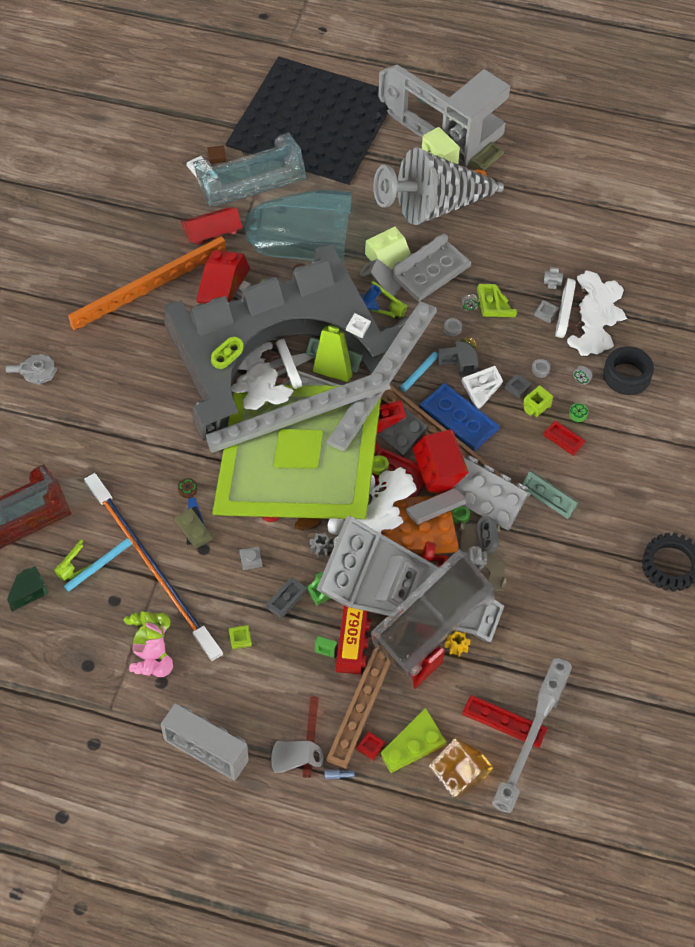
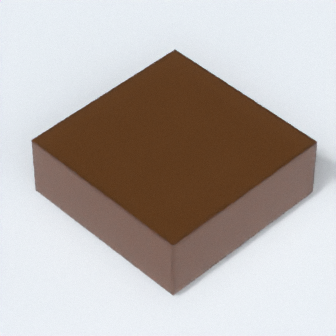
M224 145L207 147L210 164L226 162Z

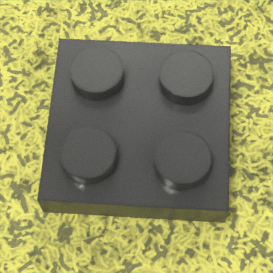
M403 407L406 418L377 435L405 457L428 431L429 427Z

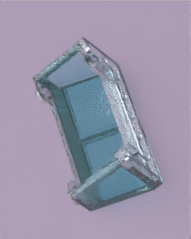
M290 133L278 136L275 140V148L211 167L210 162L206 159L193 162L196 177L209 208L307 179L301 149Z

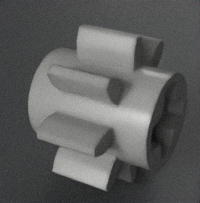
M550 267V271H545L543 284H548V289H556L557 286L562 285L563 273L559 272V268Z
M326 532L323 534L315 533V538L310 539V552H315L317 557H327L328 552L333 551V538H328Z
M470 547L467 549V552L463 553L464 566H469V570L479 571L483 569V565H487L486 551L482 552L480 547Z

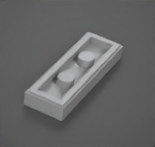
M454 488L407 508L406 514L418 525L466 504V498Z

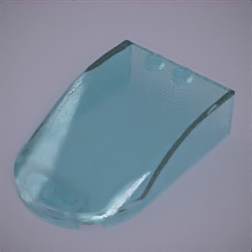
M336 190L308 191L263 202L254 207L246 217V239L248 243L255 247V250L268 256L314 261L315 250L318 247L332 244L342 263H344L349 213L352 212V192Z

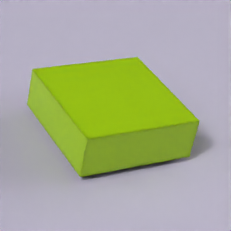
M249 625L229 628L232 649L252 646Z

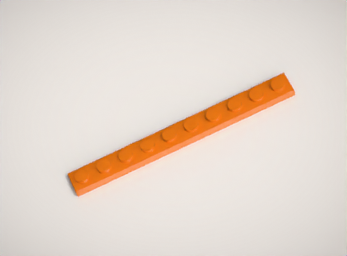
M221 236L69 314L70 326L73 330L84 327L103 315L115 311L117 308L132 302L142 295H146L155 288L161 287L182 274L205 264L214 250L226 251L224 238Z

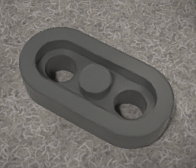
M484 516L477 523V537L481 551H486L487 554H493L497 550L499 540L496 521L493 518Z

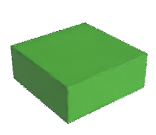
M317 636L315 652L334 658L337 652V642Z

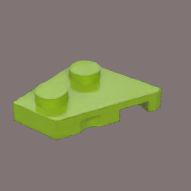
M478 284L477 292L482 316L516 317L517 311L516 309H511L507 304L508 299L500 292L501 290L496 284Z

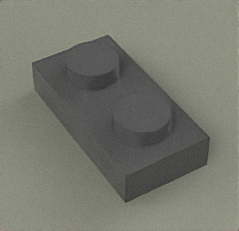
M291 577L267 602L266 608L282 619L307 593V587Z

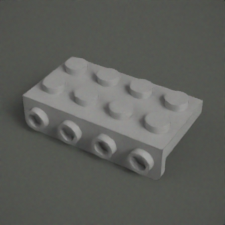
M444 233L441 236H437L429 244L424 245L417 252L410 254L402 262H398L393 268V279L419 302L471 267V261L448 242V235Z
M470 455L467 458L463 457L469 473L452 489H457L466 498V504L463 506L483 517L493 518L497 525L510 530L526 498L531 494L527 491L528 487L519 482L517 485L510 482L512 478L503 473L500 476L493 473L494 468L486 464L484 466L477 464L478 460Z

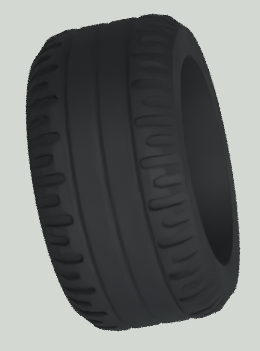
M623 346L613 350L608 355L603 375L606 384L615 392L623 395L639 394L649 386L654 372V365L651 357L645 351L633 346ZM630 364L637 367L642 372V375L626 377L617 372L615 366Z

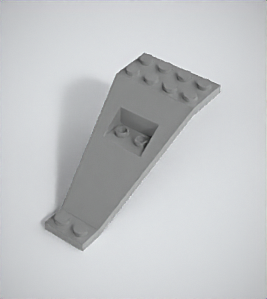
M346 516L317 587L319 592L349 608L469 633L488 643L492 641L504 609L503 604L385 537L352 516Z

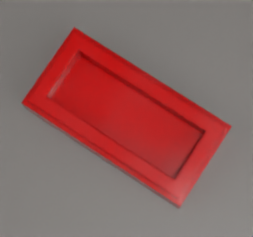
M556 420L543 434V436L573 456L585 444L583 438Z

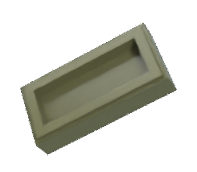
M490 142L470 159V165L485 171L504 154V150Z

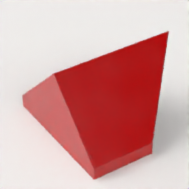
M419 642L406 654L414 689L443 663L444 649L442 647Z

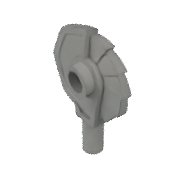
M43 354L32 355L25 362L20 363V365H6V373L20 372L26 381L34 384H42L52 380L57 371L54 360L48 355L45 356Z

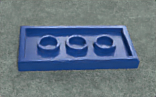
M446 383L442 384L419 404L421 410L446 430H453L455 437L474 452L500 428L496 422Z

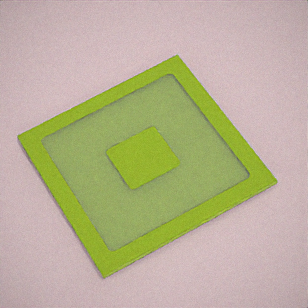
M284 385L293 390L291 396L288 397V401L277 405L265 401L257 410L244 408L243 399L248 392H234L233 400L238 413L229 416L228 427L339 386L302 385L303 387L294 389L292 385ZM381 398L345 452L328 446L327 440L352 403L225 448L222 455L212 514L222 516L346 519V516H352L355 519L366 520Z

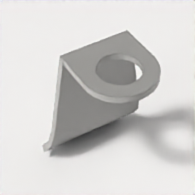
M379 259L370 261L360 271L362 277L371 274L377 283L392 296L397 294L401 288L393 279V270Z
M276 741L271 754V766L274 773H282L307 763L314 767H320L324 760L321 748L311 741ZM314 750L319 754L318 762L313 757Z

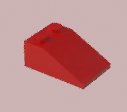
M219 250L212 252L205 264L196 299L197 303L205 304L214 298L226 296L228 303L232 300L250 271V266L243 253Z

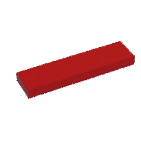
M470 695L462 712V715L524 742L533 724V721L473 695ZM541 725L533 746L540 748L547 732V727Z

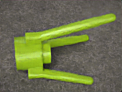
M371 281V284L377 285L381 292L392 302L389 305L391 312L381 309L370 311L388 315L394 319L396 316L401 318L406 312L407 305L396 299L379 284Z
M83 539L75 545L66 558L54 569V572L61 580L65 581L68 578L71 581L92 565L90 564L73 573L75 568L70 561L83 548Z

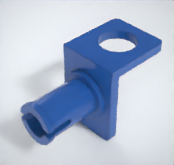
M372 285L366 294H360L369 310L378 311L380 309L376 298L381 293V289L377 285Z

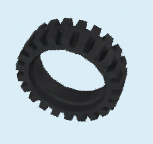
M668 532L664 536L660 534L657 538L654 537L648 543L642 559V568L645 571V576L650 577L649 581L651 583L656 582V587L658 588L661 585L664 586L663 590L666 591L668 588H671L673 592H676L677 588L679 591H682L685 587L689 588L695 583V543L692 545V539L685 540L686 536L682 534L681 537H678V533H673L670 536V532ZM662 548L678 549L690 559L692 564L691 570L683 576L667 575L654 564V554Z

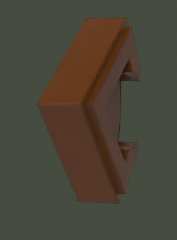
M299 518L294 528L301 531L316 528L321 524V519Z

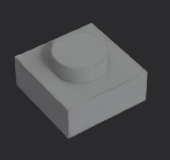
M259 546L239 550L243 570L262 567Z

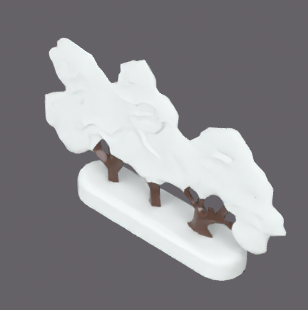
M586 270L584 274L577 276V280L581 285V290L574 291L576 281L567 278L555 331V337L564 338L567 327L571 326L575 334L568 338L567 343L570 347L578 349L581 356H588L590 353L599 354L604 350L614 347L611 336L605 332L603 326H613L617 321L627 319L623 310L613 304L618 299H621L624 291L623 287L615 280L602 283L597 273ZM573 295H577L582 299L578 307L572 306ZM571 310L579 311L582 314V319L579 322L574 323L569 320ZM577 326L585 331L584 335L578 332L579 328H576Z
M284 338L276 341L278 354L269 352L273 344L267 342L250 353L238 369L247 370V373L237 379V383L231 386V390L236 393L248 392L243 399L245 409L257 410L265 401L276 405L288 401V397L293 393L291 388L284 386V383L290 380L294 389L303 387ZM262 355H268L267 357H270V358H268V359H262V358H260V356H262ZM273 359H282L283 366L278 368L270 367V362ZM286 369L288 377L277 378L278 371Z

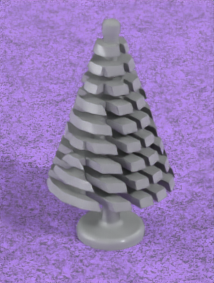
M418 147L413 148V150L410 149L406 153V159L403 158L398 181L396 173L391 166L380 165L375 173L373 191L377 204L380 207L391 206L398 192L399 205H402V214L413 225H418L442 214H447L477 200H482L484 197H490L495 192H502L504 189L502 182H495L490 177H485L483 174L469 170L464 166L443 159Z

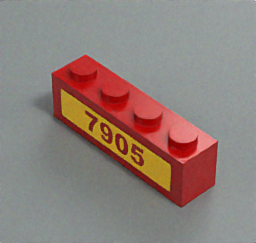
M343 607L336 672L361 675V667H366L367 655H363V650L368 649L369 637H365V633L370 631L371 619H367L368 613L372 612Z

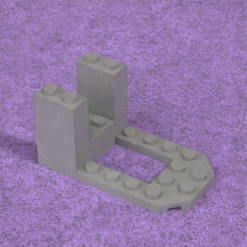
M398 64L384 68L379 72L378 97L381 102L386 103L389 108L387 112L390 117L423 138L424 134L434 130L435 127L408 110L409 92L443 113L442 130L460 147L458 162L465 167L470 163L471 158L490 142L494 143L504 134L505 122L493 115L492 112L509 98L510 85L485 69L449 98Z

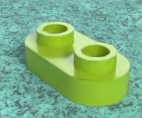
M237 337L228 338L213 351L211 355L212 365L217 369H224L243 352L244 344L242 340ZM231 347H236L237 350H231ZM217 359H223V362H218Z

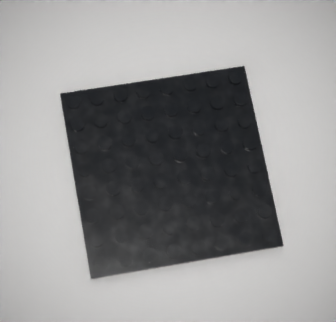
M278 56L226 142V146L280 164L293 162L298 165L299 170L350 185L383 124L389 108L378 97V86Z

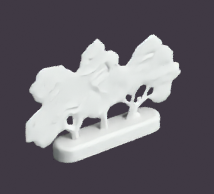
M402 467L395 471L386 470L379 475L378 480L380 484L374 487L375 477L372 475L369 495H372L373 500L368 505L366 520H357L380 534L384 529H394L402 524V517L398 516L400 513L399 508L393 507V503L407 498L417 490L415 483H413L412 475L406 474V470ZM381 487H387L386 490L382 492H375V490L378 491ZM330 519L328 522L329 533L339 536L345 519ZM338 536L333 540L334 546H335V543H336V541H337Z

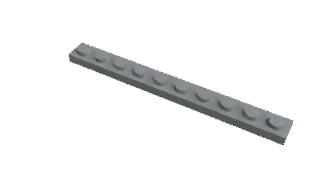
M421 301L418 303L372 374L384 370L390 384L436 314V307ZM384 391L353 402L327 440L328 446L345 452Z
M380 371L206 434L211 453L391 389L385 371Z

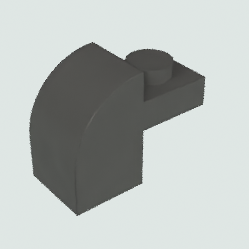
M455 341V347L438 349V366L457 364L459 375L477 373V354L475 349L468 343Z

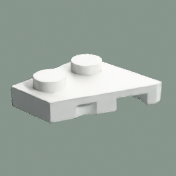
M496 366L463 377L461 382L473 405L480 410L502 385L503 380Z

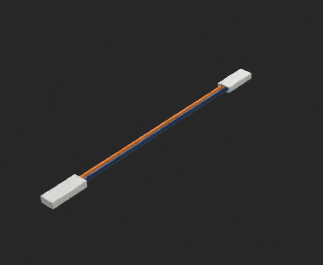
M94 473L84 478L85 483L99 503L107 507L194 631L193 636L210 660L214 661L222 656V650L205 626L201 627L112 503V496L98 476Z

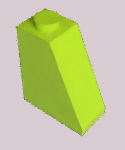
M326 326L321 332L313 372L348 382L353 374L345 333L339 330L337 326Z

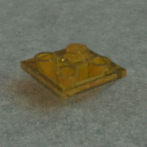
M454 738L429 765L454 799H457L479 784L494 769L480 751L458 738Z

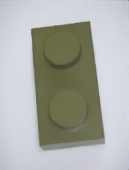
M192 508L175 517V522L195 549L212 540V535Z

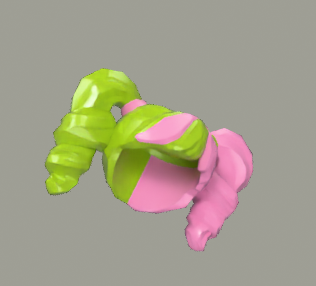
M141 611L140 614L131 613L130 617L126 616L123 620L127 625H143L136 632L133 639V651L138 657L145 659L142 662L132 663L129 666V671L148 676L152 674L156 677L169 675L174 668L172 658L165 652L164 633L171 623L169 616L163 612L150 613L148 611Z

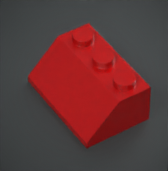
M227 207L181 221L189 241L195 242V245L205 243V239L208 238L215 240L224 233H228V235L236 234L238 229L242 228L238 210L235 207Z
M451 429L426 435L413 447L427 491L440 495L451 490L469 473L454 431Z

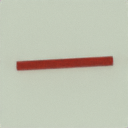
M315 696L310 697L306 741L313 743L315 741L319 699ZM307 763L303 767V777L310 778L312 765Z

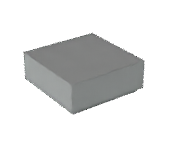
M543 300L535 311L534 316L551 323L559 307Z

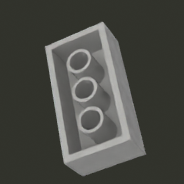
M175 703L161 722L164 741L236 781L249 761L248 747L243 738L239 736L234 737L224 727L219 725L216 727L206 717L193 714L187 706H179Z

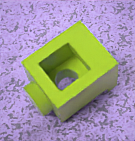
M539 385L524 398L523 407L528 415L533 414L538 417L547 408L551 407L553 395Z

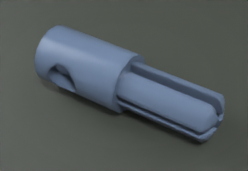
M324 770L325 779L354 778L355 775L354 770Z

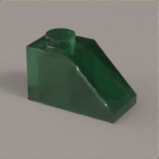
M36 566L25 569L16 576L7 598L12 612L48 594L46 584Z

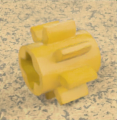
M455 631L452 635L447 634L448 641L445 642V648L450 649V655L456 654L460 657L463 651L468 653V645H470L471 640L466 639L465 632Z

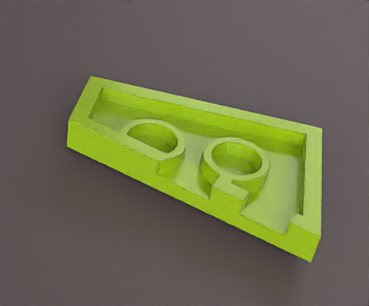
M425 708L381 752V757L390 773H393L446 746V741Z

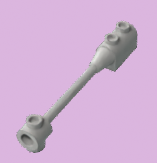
M560 658L552 660L537 696L536 717L508 783H500L492 801V805L500 811L511 813L520 794L519 789L515 786L543 719L546 718L552 708L557 707L571 673L572 666L566 660Z

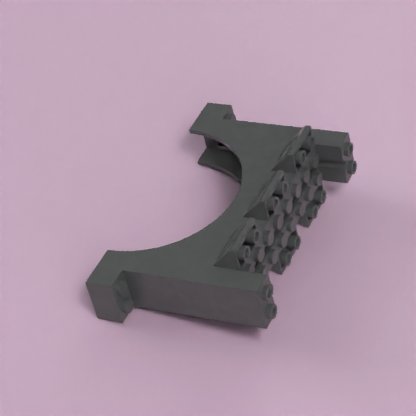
M332 244L318 247L315 250V261L293 270L292 280L279 283L277 277L264 279L256 285H248L245 289H242V299L232 300L228 303L226 296L214 298L208 303L198 304L192 308L191 317L182 300L171 302L165 306V326L202 398L201 401L193 406V423L202 441L207 439L206 434L228 427L229 416L238 413L231 391L234 376L246 357L264 343L289 335L301 334L320 337L322 330L326 326H337L339 330L345 333L347 348L363 354L361 362L369 373H372L399 334L400 330L397 326L386 327L380 332ZM354 313L371 321L363 338L346 331V327ZM230 337L241 339L244 344L242 354L226 368H215L211 363L213 351ZM231 347V350H237V348ZM217 359V361L223 362V359Z

